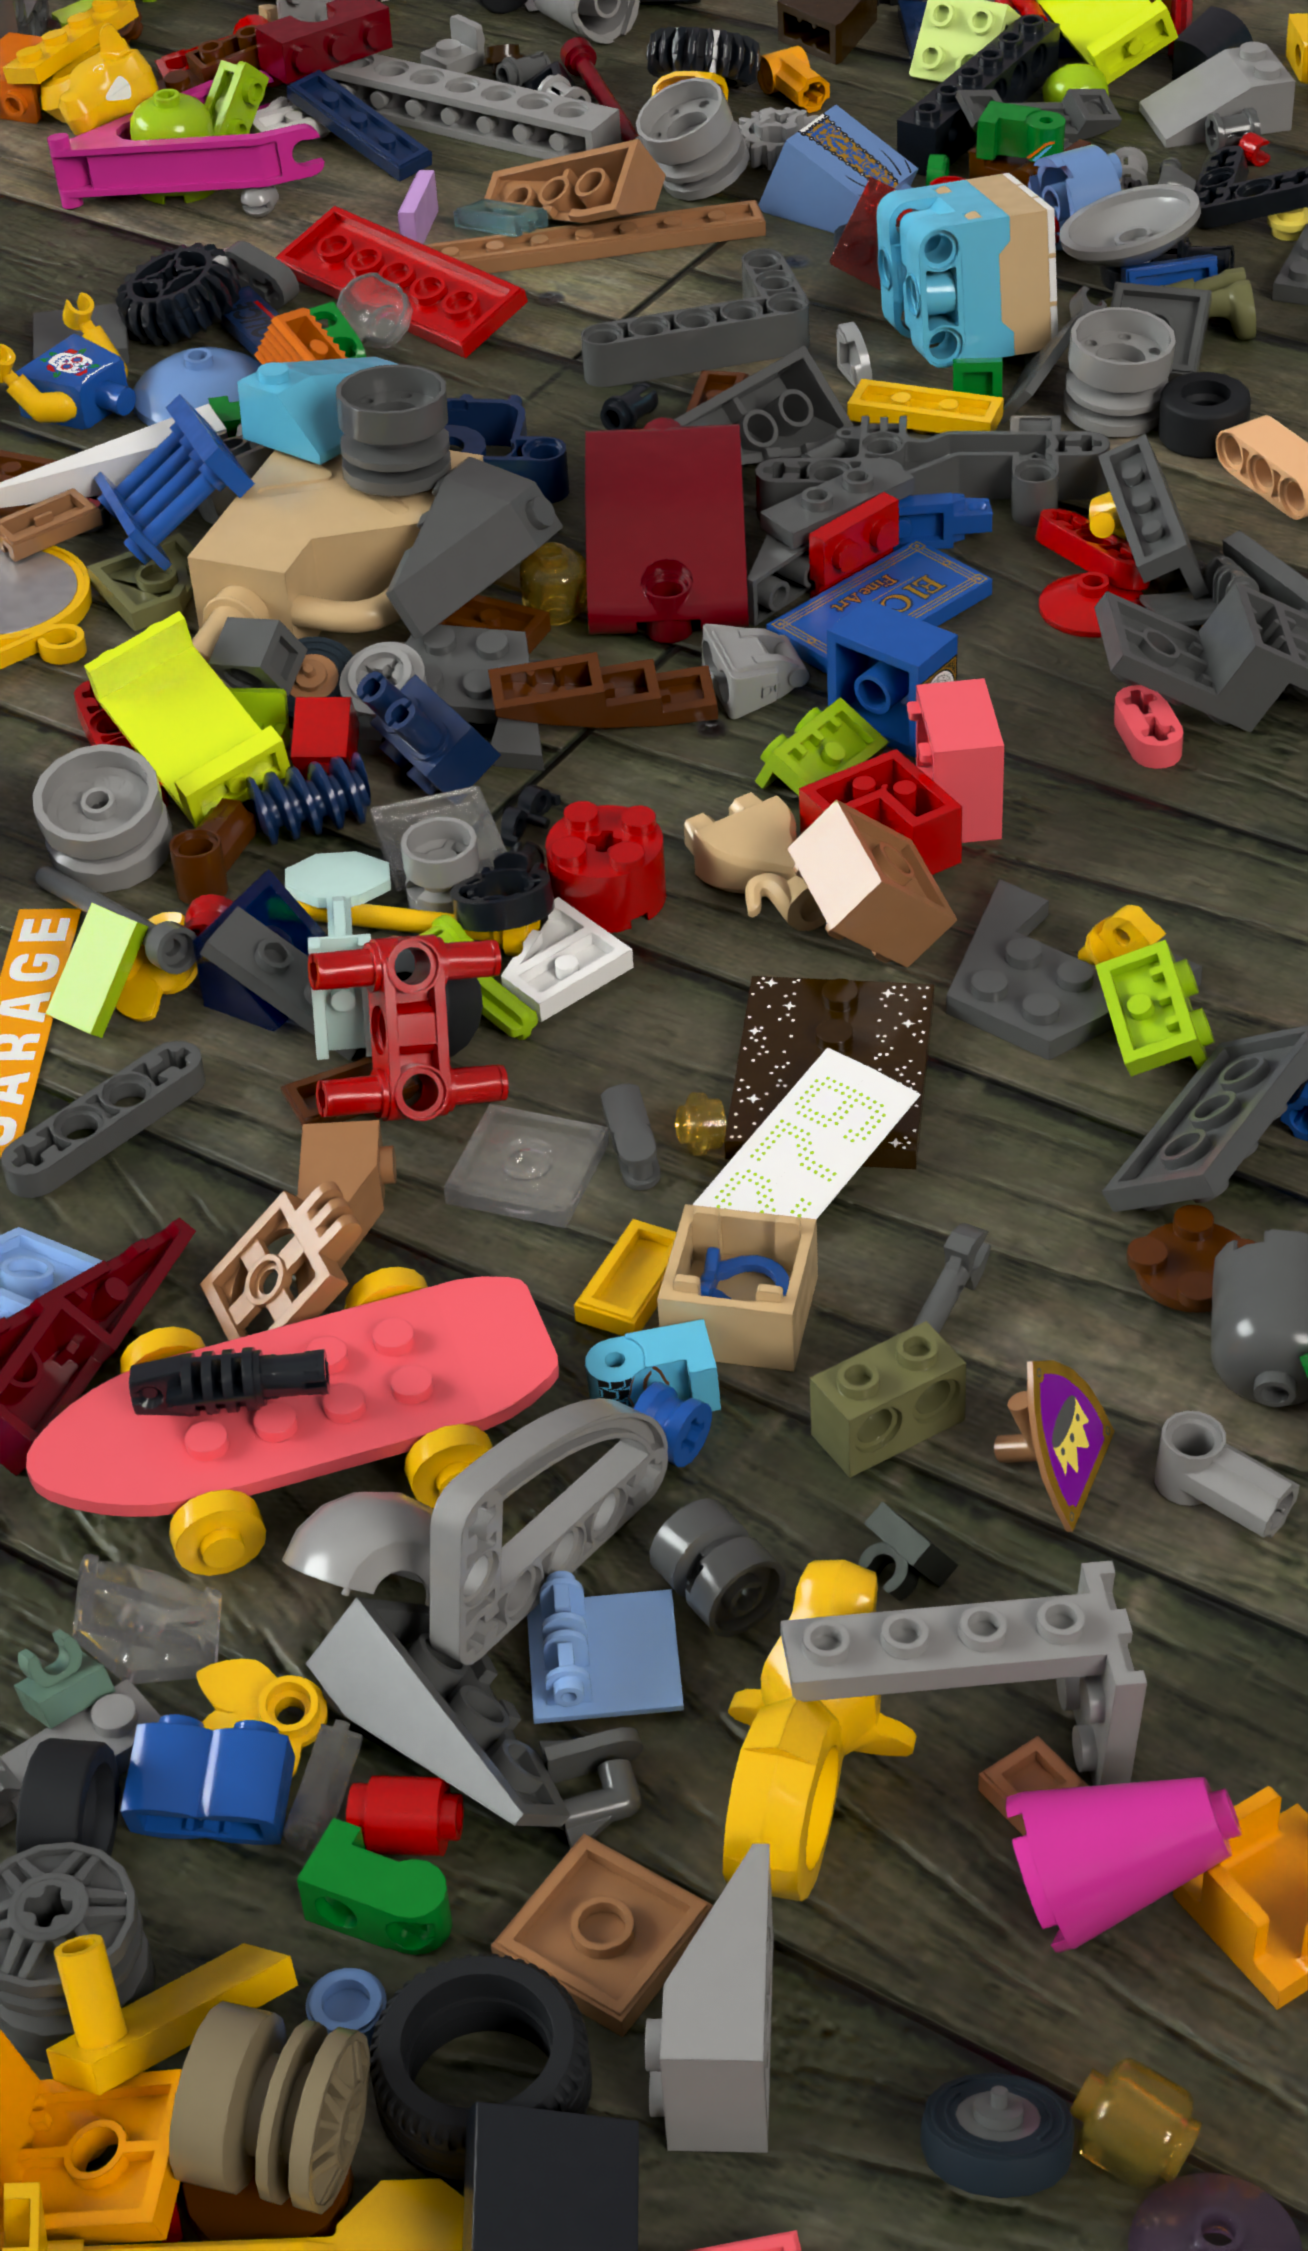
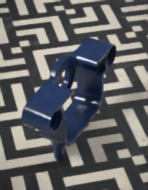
M463 394L460 398H447L448 423L444 428L449 432L450 445L462 448L461 452L483 455V462L535 481L544 497L551 504L562 501L568 496L570 490L566 444L554 437L527 436L525 409L522 407L523 401L520 396L511 395L508 400L474 399L469 394ZM486 446L511 447V453L506 456H487Z

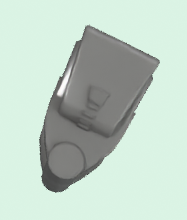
M717 624L703 625L702 666H709L714 691L731 719H738L771 704L777 699H781L795 687H802L809 681V672L787 636L778 635L764 628H742Z

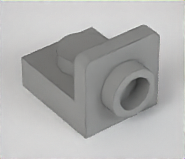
M459 14L451 16V39L441 40L436 43L435 47L420 53L421 64L463 74L484 65L485 37L482 26Z

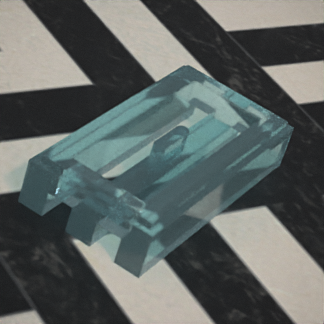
M483 199L453 211L455 227L512 237L523 235L522 231L529 233L535 231V227L544 228L549 226L547 210H544V208Z

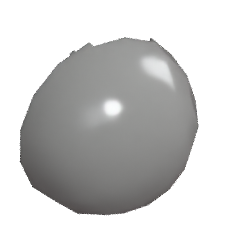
M400 1492L350 1493L321 1505L296 1529L282 1561L287 1566L308 1576L343 1587L342 1595L349 1596L350 1590L374 1594L378 1584L391 1573L424 1584L426 1591L425 1605L430 1607V1524L433 1509Z

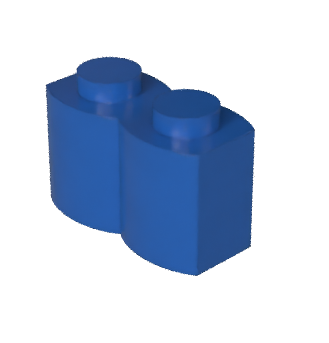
M170 1714L160 1717L159 1722L137 1724L120 1810L129 1831L141 1835L168 1839L209 1838L238 1844H281L295 1762V1754L289 1737L280 1734L275 1726L257 1720L236 1722L234 1728L210 1730L204 1728V1724L198 1719L186 1715Z

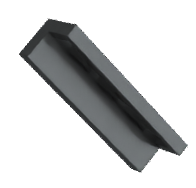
M1146 434L1099 455L1098 458L1137 569L1144 583L1180 568L1194 600L1208 594V588L1170 487Z

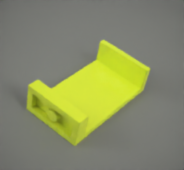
M1035 0L1053 23L1060 24V32L1086 64L1095 66L1104 74L1107 84H1110L1178 38L1168 8L1161 0H1156L1153 3L1149 0Z
M180 611L161 622L150 625L142 633L114 649L103 652L98 658L84 665L96 700L136 752L147 759L156 771L160 783L195 828L210 809L218 805L222 798L240 800L241 802L249 799L246 787L247 777L253 778L260 790H262L264 775L267 772H274L279 780L285 778L286 770L290 767L283 739L271 725L264 730L258 727L194 647L185 617Z

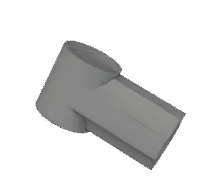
M1200 1411L1175 1413L1166 1420L1162 1427L1155 1468V1485L1161 1495L1179 1505L1195 1506L1205 1503L1263 1538L1266 1536L1272 1538L1285 1523L1291 1508L1297 1501L1299 1484L1227 1444L1226 1432L1223 1426L1208 1414Z

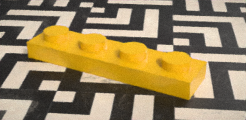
M94 0L91 9L70 16L67 19V25L61 29H55L43 34V41L37 45L19 50L16 53L17 58L3 67L7 83H42L98 45L100 29L105 23L113 24L118 31L139 17L135 1Z

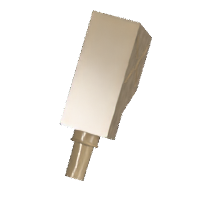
M274 450L251 478L255 484L241 498L237 496L187 557L199 631L192 639V642L207 663H209L227 617L280 620L297 639L318 637L322 630L336 633H362L379 630L401 619L388 599L386 592L404 552L414 545L420 529L417 527L420 517L430 510L435 496L432 494L434 488L405 496L366 494L352 488L343 479L341 454L322 465H318ZM449 450L451 470L468 457L483 461V455Z

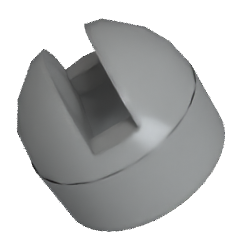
M274 185L259 188H243L240 199L242 208L247 215L254 218L265 217L274 209L278 202L279 194Z

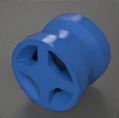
M655 1382L648 1386L640 1395L633 1408L654 1418L661 1425L668 1443V1463L676 1467H685L693 1461L703 1447L710 1431L712 1409L709 1404L697 1398H690L684 1401L678 1398L677 1392L673 1387L662 1382Z

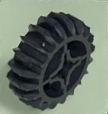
M667 27L660 28L651 33L650 42L647 44L648 72L659 79L675 71H701L723 76L727 87L732 88L747 87L757 82V75L761 65L760 46L756 40L751 39L749 36L712 28Z
M195 243L190 247L181 244L176 250L168 251L166 249L162 255L157 257L151 256V260L146 264L137 265L136 272L128 274L124 278L125 283L121 284L117 289L118 296L115 301L118 306V313L127 331H130L134 339H140L142 344L153 342L155 346H161L167 341L171 344H176L182 338L188 337L191 339L194 334L200 331L206 332L207 327L220 323L222 321L221 316L229 314L233 310V304L240 299L238 292L241 290V286L238 281V273L223 249H217L214 244L203 246L201 243Z

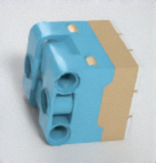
M1004 173L889 192L881 199L877 207V233L882 311L884 317L901 335L911 338L915 349L931 365L937 368H947L953 366V359L1003 358L1038 352L1058 334L1054 208L1013 175ZM906 209H912V212L902 217L900 226L896 227V219L899 214ZM903 311L905 320H901ZM940 343L934 348H929L930 344Z

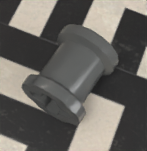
M1252 107L1244 108L1241 114L1221 117L1218 113H1212L1206 117L1205 139L1211 153L1223 147L1238 146L1241 138L1247 133L1253 132L1261 136L1260 121L1256 110Z

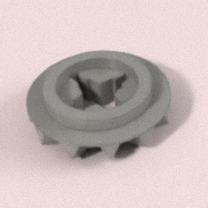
M381 642L362 649L347 662L339 682L342 697L352 698L357 716L360 717L368 714L373 718L377 715L358 697L356 691L358 684L367 674L375 671L381 673L388 680L392 677L395 686L399 690L415 674L427 685L425 665L422 658L413 648L399 642Z

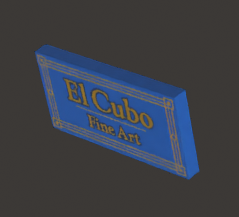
M915 539L771 621L766 626L769 631L787 636L801 660L827 674L826 630L865 599L934 626H939L992 595V578Z

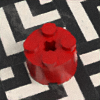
M577 801L566 806L563 811L564 817L554 824L546 837L547 869L551 879L554 899L557 897L561 898L609 933L631 929V920L646 913L648 920L656 916L666 901V876L663 833L656 822L655 812L651 808L642 805L631 807L617 805L596 806L589 801Z

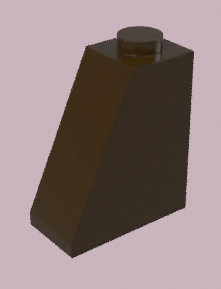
M778 0V41L792 47L798 45L805 52L837 65L843 62L877 21V0Z

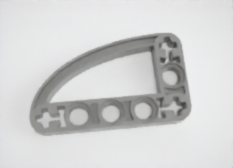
M597 1398L579 1401L554 1410L522 1427L488 1450L453 1478L437 1499L430 1524L429 1638L431 1646L465 1666L474 1664L540 1603V1588L546 1583V1579L551 1573L556 1571L573 1573L655 1495L667 1470L668 1443L661 1425L654 1418L616 1400ZM620 1438V1441L502 1547L503 1501L538 1474L569 1455L593 1444Z

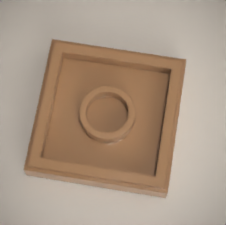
M583 1834L491 1944L492 1954H498L499 1957L503 1958L505 1955L512 1956L514 1960L520 1958L526 1964L533 1963L539 1969H544L548 1972L549 1976H554L566 1988L582 2014L624 2037L664 1986L665 1981L711 1911L713 1905L590 1836Z

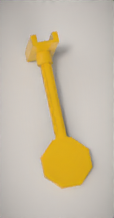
M441 2178L381 2180L336 2225V2233L330 2237L84 2246V2239L47 2240L40 2182L4 2183V2248H2V2251H462L464 2197Z

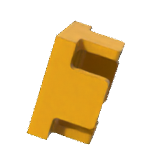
M1267 1786L1234 1806L1242 1835L1229 1839L1232 1856L1175 1889L1173 1897L1278 2010L1308 1991V1813L1298 1803L1280 1813L1282 1798L1271 1786Z

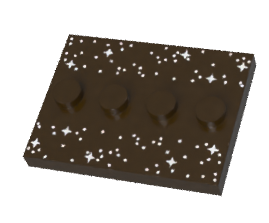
M752 976L724 1140L725 1159L731 1160L828 1047L921 1094L861 1166L916 1170L934 1008V984Z

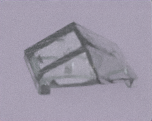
M94 1554L84 1555L79 1566L72 1637L120 1680L124 1681L128 1678L132 1684L193 1679L197 1678V1671L218 1662L222 1599L220 1591L207 1586L203 1592L165 1573L144 1569L126 1562L98 1561L99 1556Z

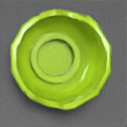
M1067 64L1059 68L1046 79L1042 88L1044 102H1062L1068 89H1105L1109 96L1108 84L1104 74L1098 68L1089 64Z

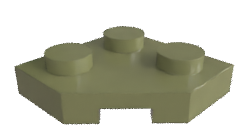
M180 533L169 536L160 543L172 563L166 571L160 568L152 559L144 565L131 551L87 566L91 585L134 631L148 628L150 625L161 622L178 611L182 614L193 595L187 557L194 547Z

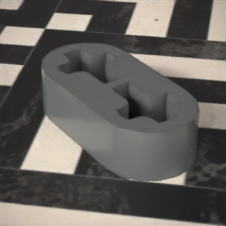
M237 241L224 251L227 257L231 259L238 273V281L241 288L250 286L273 309L282 308L298 295L299 284L295 274L288 266L245 241Z

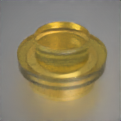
M703 1092L690 1093L685 1105H680L676 1112L675 1126L678 1141L681 1144H687L692 1156H704L708 1153L709 1149H720L725 1139L726 1118L723 1104L720 1099L708 1098Z

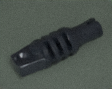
M246 1347L242 1348V1353H236L234 1349L222 1350L221 1355H216L214 1351L202 1352L201 1357H196L194 1353H184L132 1365L129 1376V1392L132 1406L137 1415L191 1417L199 1416L201 1410H206L208 1415L219 1414L222 1408H226L228 1413L239 1412L242 1406H246L248 1411L259 1410L260 1406L267 1405L268 1399H278L279 1397L330 1394V1375L325 1349L293 1354L263 1355L262 1350Z

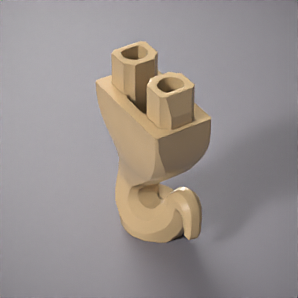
M750 792L734 799L729 807V816L718 821L704 813L686 819L684 823L685 845L694 855L695 875L717 889L745 894L749 917L753 918L760 913L762 909L761 898L768 897L786 922L798 931H811L826 923L804 879L796 876L793 870L795 862L787 848L796 840V820L790 808L779 796L776 795L762 801Z

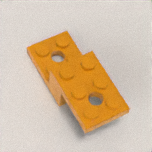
M0 2029V2251L4 2248V2183L40 2182L47 2240L84 2239V2245L166 2240L181 2182L174 2178L169 2161V2132L175 2094L182 2069L141 2072L99 2096L55 2081L54 2079L40 2080ZM118 2145L114 2157L105 2166L96 2171L86 2172L89 2162L98 2158L108 2146Z

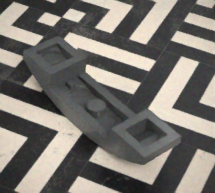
M1068 89L1062 102L1010 103L1042 108L1041 110L1061 114L1066 119L1064 139H1069L1070 143L1105 133L1118 127L1122 121L1105 89ZM958 90L955 96L972 129L976 132L978 120L989 102H1002L996 90Z

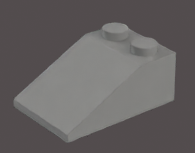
M1246 42L1238 48L1221 51L1139 102V111L1165 148L1205 143V121L1208 114L1218 113L1221 117L1241 114L1244 108L1250 107L1254 108L1257 112L1261 134L1290 131L1292 128L1295 80L1267 44Z
M752 1844L663 1986L662 2019L647 2018L645 2069L650 2071L649 2112L650 2117H665L667 2151L768 2153L774 1942L770 1844Z

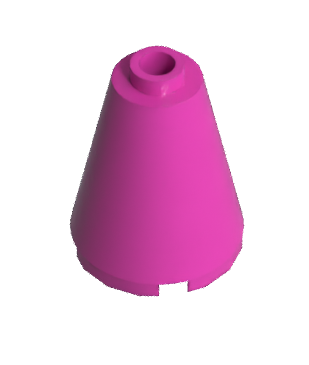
M1205 1777L1023 1791L1006 1798L1007 1818L1023 1814L1027 1835L1012 1839L1026 1890L1042 1929L1056 1925L1060 1928L1051 1943L1052 1948L1057 1953L1076 1949L1231 1857L1232 1852L1229 1839L1242 1835L1237 1814L1227 1789L1223 1788L1212 1792Z

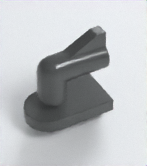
M620 1727L573 1740L539 1741L544 1765L554 1783L598 1772L603 1789L562 1799L570 1814V1817L562 1826L570 1849L583 1834L595 1839L612 1822L630 1818L638 1812L642 1804V1797L630 1763L644 1748L637 1729Z

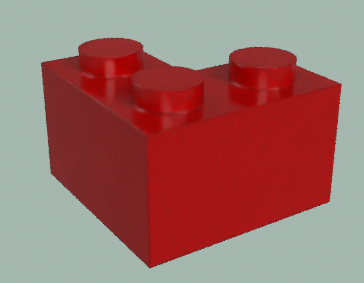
M898 749L799 788L800 835L837 799L910 838L932 875L962 863V806Z

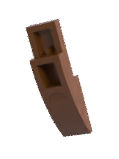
M260 25L244 26L238 29L236 34L221 40L205 41L198 46V49L185 53L189 69L176 70L165 75L164 79L157 81L158 91L162 89H175L181 93L207 81L214 80L221 60L233 64L243 61L258 70H262L259 66L255 27Z

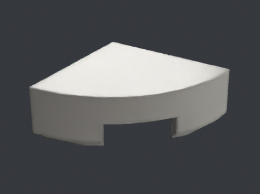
M852 321L838 325L837 368L856 388L861 379L873 380L864 339L857 325Z

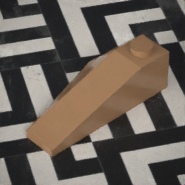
M635 139L494 171L482 207L486 212L578 223L619 218L655 210L666 175L641 141Z

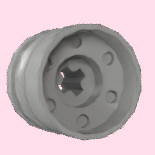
M699 77L685 79L663 88L647 101L640 110L636 120L637 132L644 147L666 175L663 183L665 190L676 199L691 201L712 196L735 182L746 169L750 157L748 145L741 135L738 123L733 120L731 108L721 87L711 79Z
M1107 307L1090 311L1078 318L1071 329L1068 352L1069 370L1066 373V388L1063 395L1064 413L1072 423L1086 431L1097 432L1106 437H1132L1148 433L1156 428L1159 424L1160 393L1166 383L1169 382L1168 376L1173 366L1176 345L1174 330L1165 320L1149 312L1129 307Z

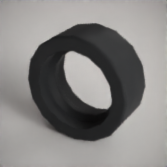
M49 1738L38 1744L29 1760L21 1786L16 1823L17 1854L37 1845L74 1842L101 1849L111 1857L118 1823L120 1789L118 1766L114 1751L105 1742Z

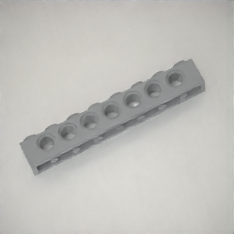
M373 54L323 72L390 122L400 126L544 160L621 143L619 109L379 54Z

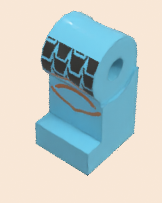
M704 1319L626 1333L625 1336L598 1342L586 1355L585 1368L590 1399H612L634 1408L640 1395L648 1386L655 1382H662L673 1387L677 1392L678 1398L684 1401L690 1398H697L709 1404L712 1411L721 1410L717 1366Z

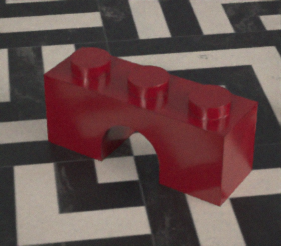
M334 0L326 3L328 20L304 22L290 15L255 27L259 66L262 70L289 84L317 70L324 72L393 48L389 7L377 0Z

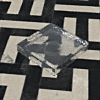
M472 786L370 809L371 824L386 862H389L390 875L396 891L406 889L405 882L407 877L403 869L400 845L402 836L410 826L422 820L434 817H452L465 821L473 827L477 836L480 860L478 873H481L484 867H490L491 870H494V858L501 853L507 852L480 786Z
M489 1104L444 1186L446 1204L566 1228L609 1145L608 1127Z

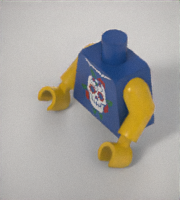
M81 292L77 300L79 310L75 309L67 299L63 309L62 320L68 328L81 330L83 335L72 334L16 372L12 370L16 360L14 351L10 347L0 344V383L5 382L9 387L6 391L19 404L21 416L34 419L40 423H53L83 430L91 428L112 412L122 416L128 415L135 406L136 394L127 384V365L100 325L95 327L91 321L94 310L93 299L88 294Z

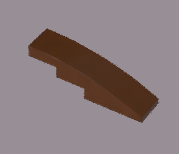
M593 652L488 669L495 714L499 718L546 725L596 728L667 726L718 719L717 701L708 665L656 673L652 658L600 667L598 654Z

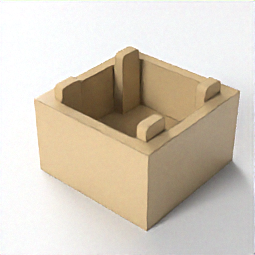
M685 1204L657 1298L659 1327L704 1319L715 1362L794 1372L818 1278L817 1219ZM709 1247L720 1248L721 1261L749 1255H758L774 1260L783 1266L789 1276L786 1296H783L782 1287L776 1286L770 1277L758 1272H743L729 1279L719 1281L716 1289L724 1292L731 1299L701 1296L700 1277L704 1272L707 1249Z

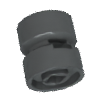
M710 1498L693 1501L676 1511L664 1522L654 1537L649 1551L650 1564L679 1596L686 1597V1603L718 1636L730 1637L738 1635L757 1625L773 1609L780 1599L786 1584L785 1570L755 1538L749 1537L743 1525L720 1501Z

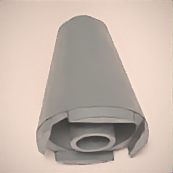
M533 0L541 13L594 43L610 44L615 42L613 41L620 35H626L631 30L638 15L640 0Z

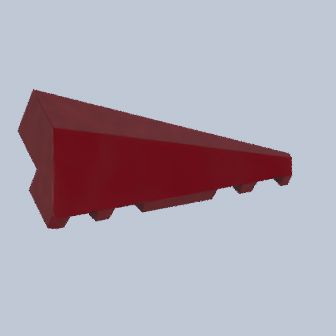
M180 1217L147 1239L142 1238L133 1243L123 1253L109 1261L103 1260L38 1297L28 1307L7 1319L5 1317L0 1319V1464L15 1476L26 1468L27 1453L34 1440L52 1420L69 1405L78 1400L102 1363L116 1351L195 1234L196 1230Z

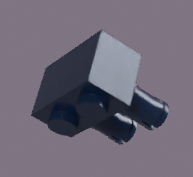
M375 671L367 674L358 684L356 690L358 697L377 715L370 724L386 738L379 748L402 769L411 762L414 766L406 774L430 796L439 789L456 804L501 756L488 741L416 674L401 690L381 673Z

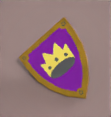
M1054 1360L1027 1362V1391L1016 1393L1009 1399L1007 1404L1022 1434L998 1435L994 1443V1453L1000 1463L1038 1462L1041 1478L1052 1505L1066 1532H1073L1115 1431L1089 1384L1072 1368Z

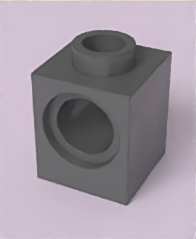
M227 617L208 664L232 688L284 689L289 697L308 649L280 620Z

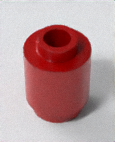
M372 1775L368 1783L354 1782L350 1787L346 1808V1822L361 1827L364 1846L368 1851L382 1855L444 1856L448 1842L459 1841L461 1838L464 1818L462 1795L460 1793H451L449 1783L440 1777Z

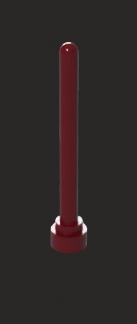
M582 37L569 39L562 46L560 58L570 74L582 77L599 105L619 109L622 142L635 140L639 136L595 68L597 61L595 50Z

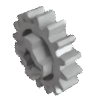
M769 107L759 112H751V119L739 118L738 126L741 135L748 145L750 154L748 161H751V167L773 170L785 141L819 116L812 115L807 117V110L800 111L795 108L791 110L790 107H786L783 110H775Z

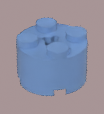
M1087 145L1039 158L1033 165L1039 166L1037 175L1030 176L1028 188L1054 208V214L1061 230L1065 221L1079 209L1102 197L1122 191L1119 181L1122 177V165L1115 153L1106 154L1096 145ZM1060 237L1059 242L1055 244L1056 250H1063Z

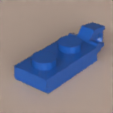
M937 493L910 495L899 500V544L893 547V552L915 539L935 549L953 548L954 542L964 540L965 534L992 532L993 513L989 498H965L964 494Z

